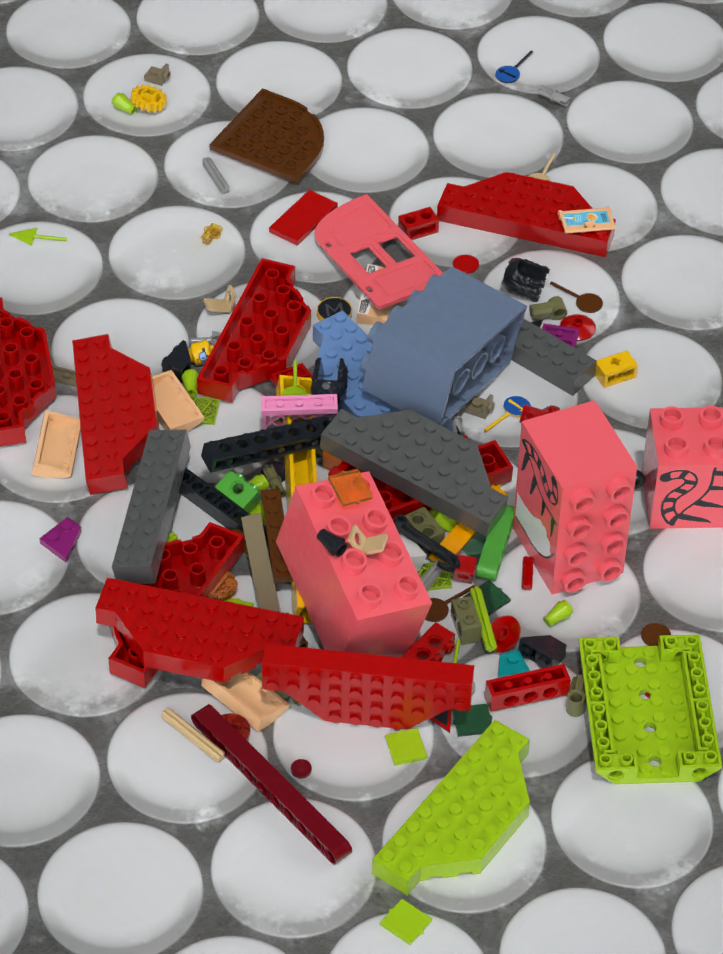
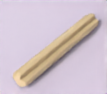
M166 708L162 711V718L216 762L224 759L225 752L173 710Z

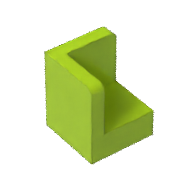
M433 508L429 512L437 523L448 532H451L458 523Z

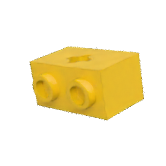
M628 350L597 360L595 377L603 388L636 378L638 364Z

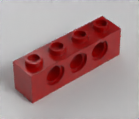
M435 622L401 658L442 662L443 657L447 653L450 654L455 648V633Z
M565 664L486 680L485 698L490 711L567 695L570 690L571 679Z

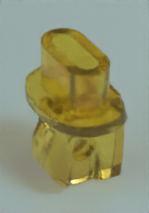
M214 223L204 227V233L201 236L203 244L209 245L213 238L219 239L223 228Z

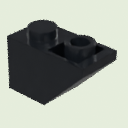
M184 340L178 346L176 345L172 352L163 358L161 363L162 372L172 370L180 383L183 382V373L191 369V358L186 341Z
M551 635L522 637L519 640L521 655L535 662L541 668L559 665L566 656L567 645Z

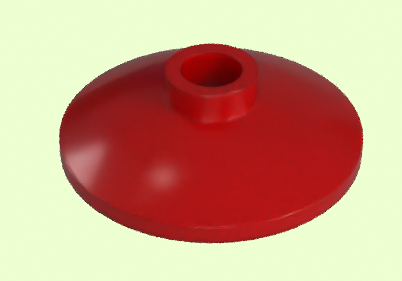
M569 315L560 322V326L579 329L577 341L591 338L596 331L594 321L585 315Z
M501 616L491 623L497 649L493 652H505L518 641L521 626L519 621L513 616Z

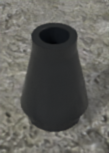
M325 529L320 530L317 534V539L332 556L339 557L346 551L347 543L344 538Z

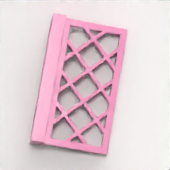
M337 394L261 396L263 429H269L267 426L270 424H274L276 427L283 426L284 421L281 423L277 419L282 417L286 420V415H292L291 423L299 422L295 420L298 417H302L303 421L309 420V415L307 414H312V418H316L318 416L323 417L327 416V414L338 413Z

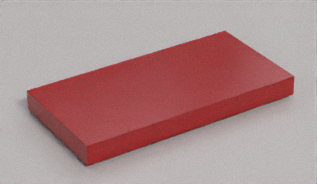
M309 189L269 227V232L298 246L316 229L318 223L327 214L338 207V203Z

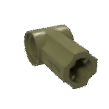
M559 296L550 298L548 302L529 305L531 320L547 317L561 320L567 316V309L563 299Z
M580 674L573 677L567 694L566 712L573 717L581 716L585 709L583 675Z

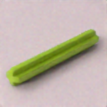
M478 586L470 589V595L482 625L481 636L485 650L492 652L497 649L482 591Z

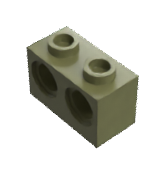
M425 507L404 515L408 519V524L440 544L445 538V531ZM418 545L424 551V553L429 552L428 550Z
M471 596L451 600V618L461 640V645L481 642L482 625Z

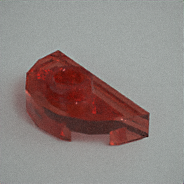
M223 714L222 716L249 741L251 730L248 721L238 714Z

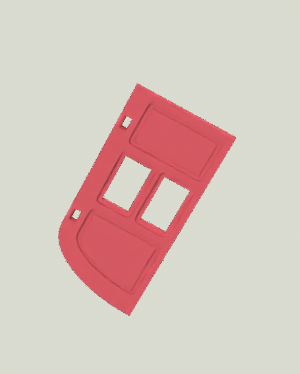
M367 194L334 209L316 226L314 234L317 244L325 250L328 256L361 292H364L378 310L407 300L414 290L422 292L432 275L435 274L440 277L443 274ZM397 238L414 257L396 263L379 244ZM369 248L386 267L368 273L351 254Z

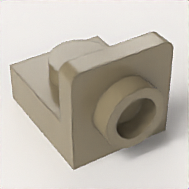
M165 63L161 69L151 66L144 75V81L163 86L171 75L169 64Z
M489 394L486 400L475 396L467 403L465 413L486 419L495 407L493 395Z

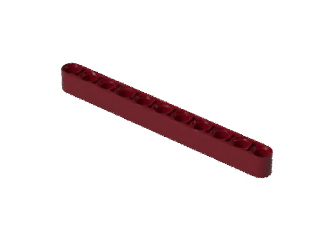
M208 704L191 715V720L195 727L225 752V757L329 862L336 864L352 853V847L348 840L212 705Z

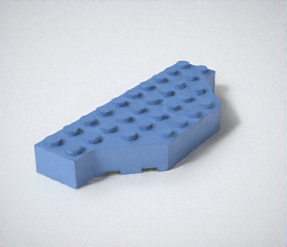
M343 310L313 325V341L320 347L318 358L322 359L324 380H337L340 358L344 359L349 372L346 397L339 403L338 412L343 409L356 417L401 411L361 389L365 373L360 371V365L365 355L371 351L373 344L368 342V335ZM329 391L321 392L322 394H332ZM452 418L443 427L452 430Z

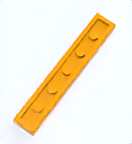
M492 484V489L508 497L509 494ZM458 523L440 545L457 556L477 532ZM430 554L429 559H431L432 561L435 562L436 560H440L441 562H444L445 564L449 565L447 562L441 560L434 554Z

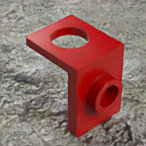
M458 554L457 557L461 565L459 569L455 568L452 580L472 584L477 558Z

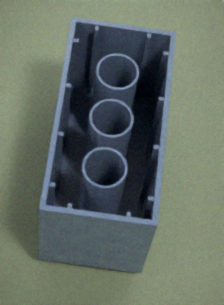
M450 267L440 277L435 274L432 275L422 292L414 290L404 307L396 305L390 312L386 322L381 323L377 321L370 329L367 340L373 345L371 351L365 355L360 365V371L365 373L361 389L401 411L411 409L443 426L510 365L527 305L454 267Z

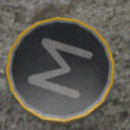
M340 297L326 298L317 305L318 320L322 321L342 310L352 318V306L347 300Z

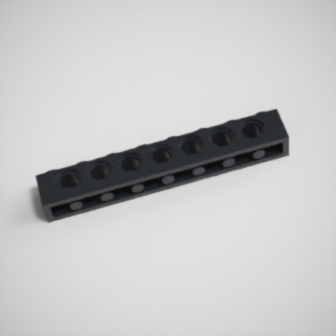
M329 414L323 417L204 443L201 457L210 473L317 449L320 448L321 434L337 414Z

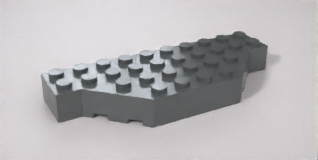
M341 409L321 434L320 448L364 472L369 471L371 476L485 537L488 536L506 511L508 497L491 488L477 444L411 409L364 417H356Z

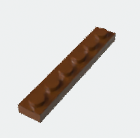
M280 488L260 490L274 583L293 582L276 543L284 520Z

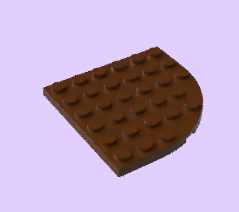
M262 88L209 144V147L214 152L298 184L316 164L322 154L324 131L319 119L315 114H311L307 107L292 99Z

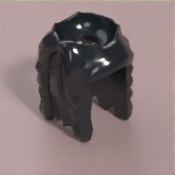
M512 258L508 262L507 268H505L501 284L508 293H514L517 296L519 295L533 302H538L539 295L542 292L541 288H544V282L550 269L527 259Z
M320 357L316 359L311 378V395H320L322 391H329L332 394H337L338 405L345 399L349 372L343 358H340L337 380H324L322 359Z

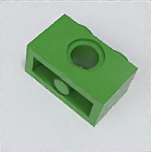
M229 470L215 488L246 512L250 513L261 501L260 489L253 483L249 485L245 482L246 479L237 472L235 474ZM244 489L243 492L236 494L238 490Z

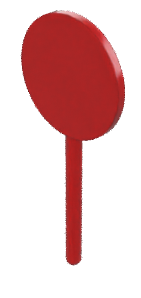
M459 255L453 260V267L465 274H471L478 270L479 261L472 255Z

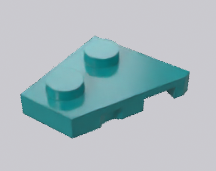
M519 650L500 655L498 678L530 671Z

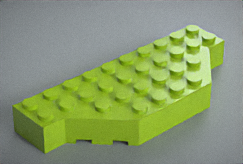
M494 720L372 859V874L407 896L420 881L429 880L430 877H458L459 874L470 872L472 875L480 874L529 815L530 800L521 762L529 753L530 739Z

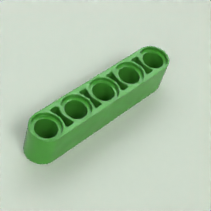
M507 505L506 511L488 534L477 566L476 577L496 581L513 529L515 506Z

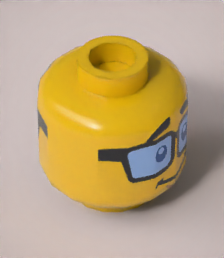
M207 340L192 343L188 349L191 363H195L197 366L204 365L214 344L210 345Z

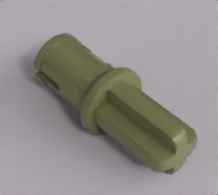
M265 465L263 472L271 489L280 488L282 496L285 497L286 491L281 483V477L277 475L273 465Z

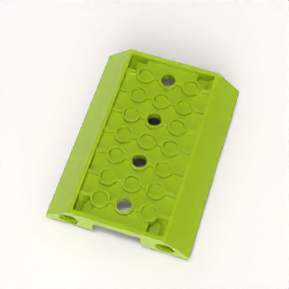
M700 634L659 636L658 646L620 647L619 637L578 639L595 772L613 784L699 782L722 769ZM635 663H643L645 666L638 667ZM647 692L651 696L649 699H642L640 695H645ZM650 727L653 728L655 731L647 732L645 728ZM657 761L660 765L652 766L649 762Z

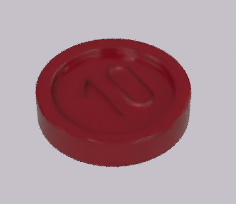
M298 759L291 764V773L296 778H306L312 772L310 762L305 759Z

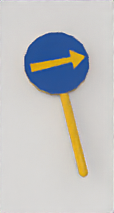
M520 396L507 398L503 405L506 413L487 426L484 431H488L509 415L520 417L523 406H531L530 402Z

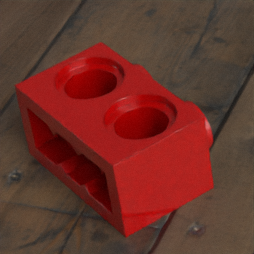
M427 207L399 215L398 227L411 240L438 233L439 219L432 208Z

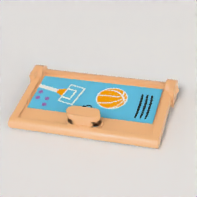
M610 206L584 210H558V217L562 222L565 233L616 229Z

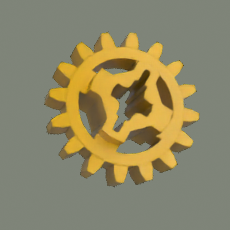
M141 84V87L137 85L136 88L132 89L130 99L132 104H136V108H141V111L146 109L147 112L153 111L156 113L157 110L162 111V108H165L167 97L166 93H162V89L158 90L156 86L151 87L150 84L148 86Z

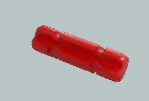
M532 556L523 557V590L532 589L534 560Z

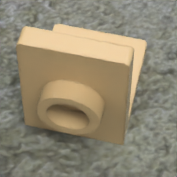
M228 285L224 299L204 298L203 302L208 311L231 313L237 294L232 285Z
M353 525L348 542L353 548L363 551L365 555L383 552L389 536L385 533L366 538L356 525ZM355 534L359 537V544L355 542Z

